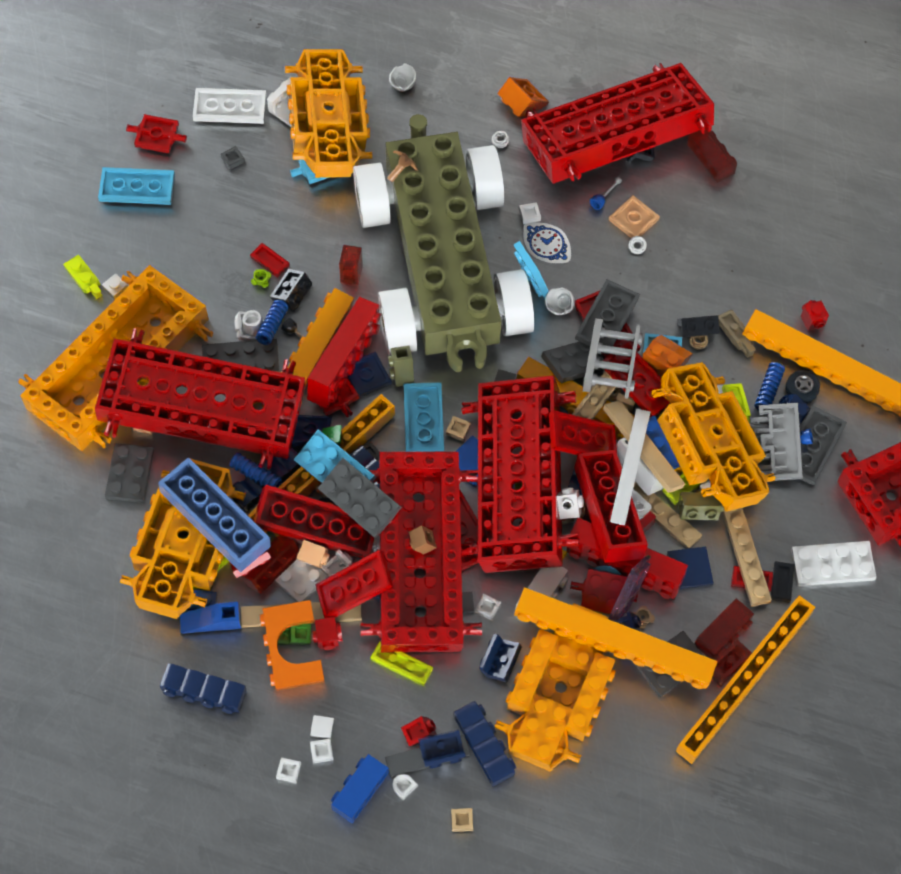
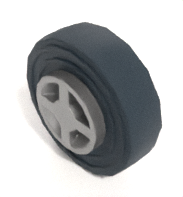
M795 371L786 382L787 395L797 394L805 403L816 399L820 391L818 378L809 371Z

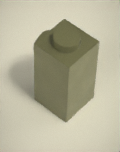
M410 345L391 348V356H388L389 366L392 367L389 369L391 380L394 379L396 387L414 383L413 358Z
M681 492L677 504L680 520H719L720 513L724 510L722 503L713 495L703 497L701 492Z

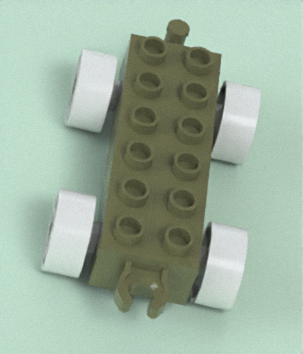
M416 114L409 120L410 139L385 142L388 176L399 164L400 156L393 153L394 150L407 154L416 163L418 171H415L411 166L405 167L398 177L391 182L390 180L385 181L381 162L353 166L356 200L362 228L390 224L389 205L394 204L415 306H411L407 288L378 292L379 313H381L380 320L386 351L389 356L391 355V348L410 345L411 352L417 351L416 331H420L425 355L447 352L449 366L455 372H461L463 361L458 356V352L462 349L472 348L476 353L474 357L475 366L481 369L487 360L486 346L499 344L501 331L504 337L534 331L532 296L525 271L520 269L495 273L493 287L477 218V210L503 207L504 186L498 153L494 145L466 149L464 161L458 131L426 136L427 119L424 115Z

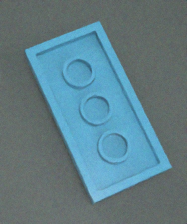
M102 167L98 194L99 202L171 205L175 172L174 170Z
M518 241L514 244L516 249L514 255L521 269L525 271L527 279L534 287L538 297L543 296L545 299L549 290L537 266L521 242Z
M441 383L404 384L406 452H444Z
M319 429L294 459L321 483L342 458L346 459L371 482L376 478L373 473Z

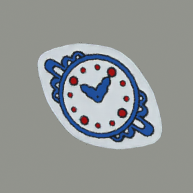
M540 222L524 225V243L533 257L548 263H567L570 261L571 246L566 234L560 228Z

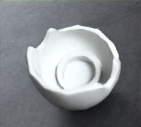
M406 63L398 67L395 66L389 75V83L393 89L400 92L410 90L416 82V71Z
M552 288L545 296V305L547 310L553 314L565 315L573 310L575 297L566 288Z

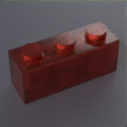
M699 130L689 135L687 145L717 183L735 174L737 161L727 152L725 145L720 143L714 131L708 133L705 130V134H703Z
M279 534L270 543L269 552L271 558L265 564L251 569L248 574L240 576L249 588L261 594L297 560L300 549L294 540Z
M736 598L696 638L694 644L708 658L714 659L716 656L720 658L727 650L725 647L729 643L733 645L739 639V633L750 628L753 624L751 620L754 613Z

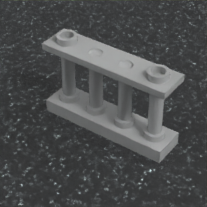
M595 318L583 391L590 392L591 386L596 384L626 389L625 398L628 399L629 392L634 391L635 380H632L637 344L641 345L643 333H639L641 325H637L636 333L631 334L605 329L606 327H602L603 319ZM604 337L633 341V350L603 345L599 341L600 338L604 339ZM602 352L631 357L630 365L600 361V358H597V354ZM598 368L626 372L629 373L628 380L598 377L597 374H594V369L598 370Z

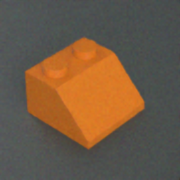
M509 77L497 93L502 98L501 101L513 109L512 112L518 117H526L527 110L533 113L532 108L539 111L549 103L528 79Z
M659 335L652 340L643 353L642 358L657 374L663 376L669 368L685 366L693 353L668 338Z

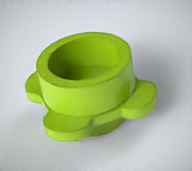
M264 269L255 270L251 284L253 286L260 285L263 288L268 287L271 273Z

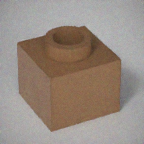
M420 526L409 532L410 545L413 550L425 554L437 548L432 530Z

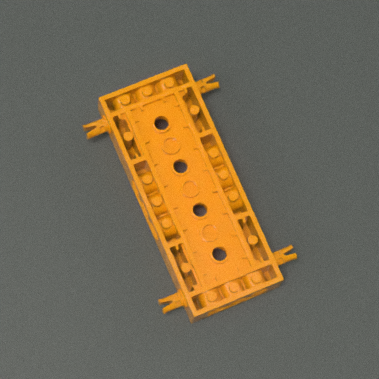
M151 265L138 277L130 271H126L128 277L123 275L121 280L129 286L35 381L27 374H24L25 380L20 378L18 381L20 385L26 388L20 395L25 408L80 451H83L93 440L101 445L102 448H106L105 442L110 444L112 440L101 432L107 426V422L97 420L95 405L103 380L100 375L106 370L114 338L130 341L133 329H137V337L142 329L145 331L142 344L179 351L195 334L206 342L208 341L207 336L211 338L213 336V332L203 326L209 320L206 305ZM154 320L161 322L158 326H152L151 323ZM140 379L138 381L140 386H146L149 383L147 379ZM79 398L84 399L83 404H74L75 400Z

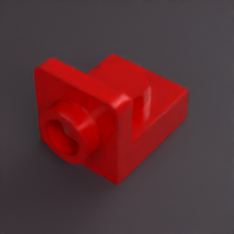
M420 716L401 727L409 746L418 744V739L437 735L435 731L436 725L429 717Z

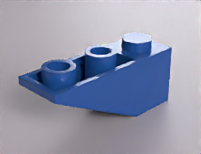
M239 602L217 603L182 613L180 615L181 634L241 629Z

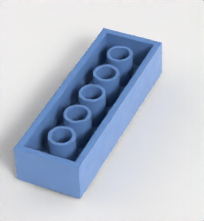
M189 457L158 482L160 493L240 573L271 547L270 537Z

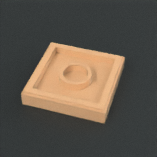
M632 195L609 216V221L630 238H633L635 236L641 237L659 220L660 216Z

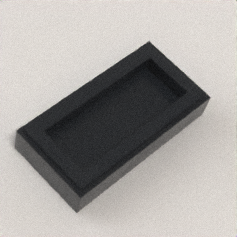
M774 562L771 588L772 600L786 603L791 602L795 564Z

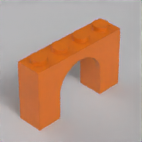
M311 600L262 608L263 614H259L261 626L266 627L267 633L263 634L264 645L269 646L270 654H266L267 664L272 666L273 674H269L271 686H275L276 691L325 682L321 660L294 664L283 659L278 652L279 637L286 629L292 626L314 623Z

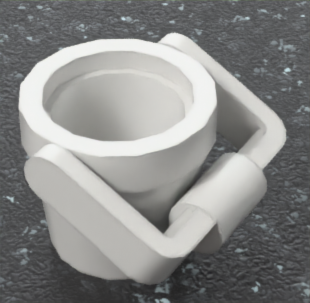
M250 310L247 312L239 311L236 314L235 331L239 340H256V334L264 321L259 312Z

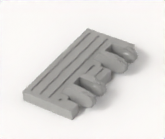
M798 403L759 405V414L768 415V417L752 418L751 424H769V428L754 429L753 431L756 436H761V447L764 452H771L765 454L766 456L762 460L771 461V465L758 467L765 475L774 473L775 481L803 479Z

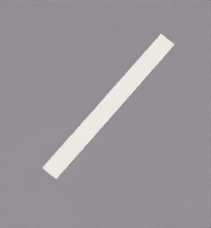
M636 409L610 520L612 523L625 526L650 417V412L646 410Z

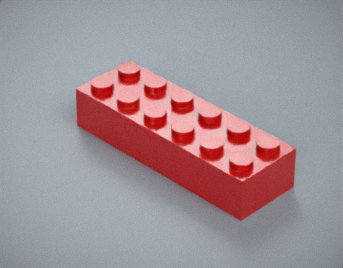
M359 296L309 375L307 400L327 409L331 403L336 401L340 388L343 389L345 387L346 378L348 375L353 374L356 362L361 361L364 349L369 348L372 336L377 335L380 329L378 324L381 317L379 304Z
M616 450L579 453L574 469L604 562L643 559L648 543L632 496L625 526L610 522L622 473V467Z
M265 485L262 488L253 520L261 529L300 541L306 540L334 551L340 549L342 553L346 552L358 558H365L370 555L375 537L339 506L269 485Z
M577 518L570 534L579 533L580 540L578 541L580 546L567 547L566 552L571 557L583 559L593 567L601 565L614 567L621 575L628 576L627 582H635L645 590H653L658 592L663 598L675 600L685 578L688 565L650 548L646 549L643 559L605 563L592 523Z

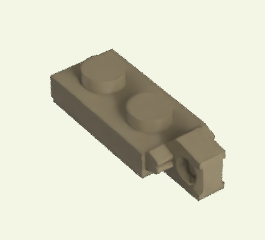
M729 310L718 315L719 326L739 351L742 350L747 358L753 356L756 350L753 346L754 342L742 335L745 326L734 311Z

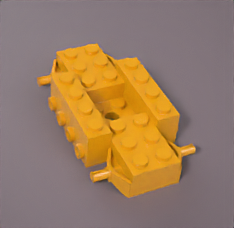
M304 49L295 66H285V73H296L298 76L291 77L290 85H287V96H289L288 110H290L289 124L292 126L290 136L293 139L294 149L292 157L293 160H305L312 172L315 173V178L351 177L353 166H357L362 159H372V152H365L367 138H370V128H367L369 115L365 113L367 99L363 97L365 95V85H362L361 77H350L352 73H363V66H352L343 49ZM330 106V107H332L333 109H332V110H326L324 107Z
M703 362L669 368L661 377V389L652 390L653 398L663 396L671 403L657 421L689 485L703 483L709 479L711 487L702 489L701 495L703 497L713 495L722 503L725 511L758 504L769 493L767 482L775 481V476H773L774 473L765 475L758 467V464L766 455L733 391L719 394L717 385L725 384L724 377L715 378L712 376Z
M191 459L229 498L244 501L246 493L236 491L235 487L232 486L230 469ZM163 470L161 478H164L170 472ZM158 488L156 494L153 493L151 497L150 510L146 511L143 522L145 523L143 529L140 528L137 533V544L130 551L134 570L140 572L134 578L122 575L120 583L133 587L135 603L139 609L177 619L193 604L206 606L207 599L197 597L193 587L210 591L224 556L160 493ZM181 531L189 533L185 539L179 538L178 534Z
M573 603V605H572V606H575V607H577V608L583 609V610L588 611V612H590V613H593V614H596V615L601 616V617H603V618H606V619L611 620L610 617H607V616H605V615H602V614H600V613H597V612H595V611H592V610H590V609H588V608H585V607H583V606H580V605H578V604ZM539 629L537 636L531 640L529 654L525 655L522 661V671L517 673L515 677L513 692H509L505 701L508 703L507 710L521 716L509 725L497 720L495 728L506 732L508 754L551 772L563 760L569 759L579 763L582 755L570 751L568 736L582 742L585 736H590L593 725H590L593 718L597 719L601 707L598 704L600 699L605 700L609 690L605 687L607 682H612L616 670H613L616 660L604 655L608 651H599L588 643H578L575 641V638L560 636L556 631L552 634ZM558 683L564 684L566 691L563 693L557 692L555 685Z

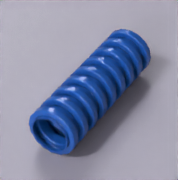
M275 300L272 303L256 334V340L259 343L269 345L272 342L288 311L286 302Z
M778 362L769 363V368L754 404L758 411L759 405L773 404L782 379L781 377H783L785 367Z
M239 452L234 454L230 460L229 466L244 474L245 477H249L250 480H254L255 483H260L262 487L269 485L278 488L281 484L280 477L271 474L269 470L266 471L264 467H259V464L256 465V462H251V459H246V456H241Z

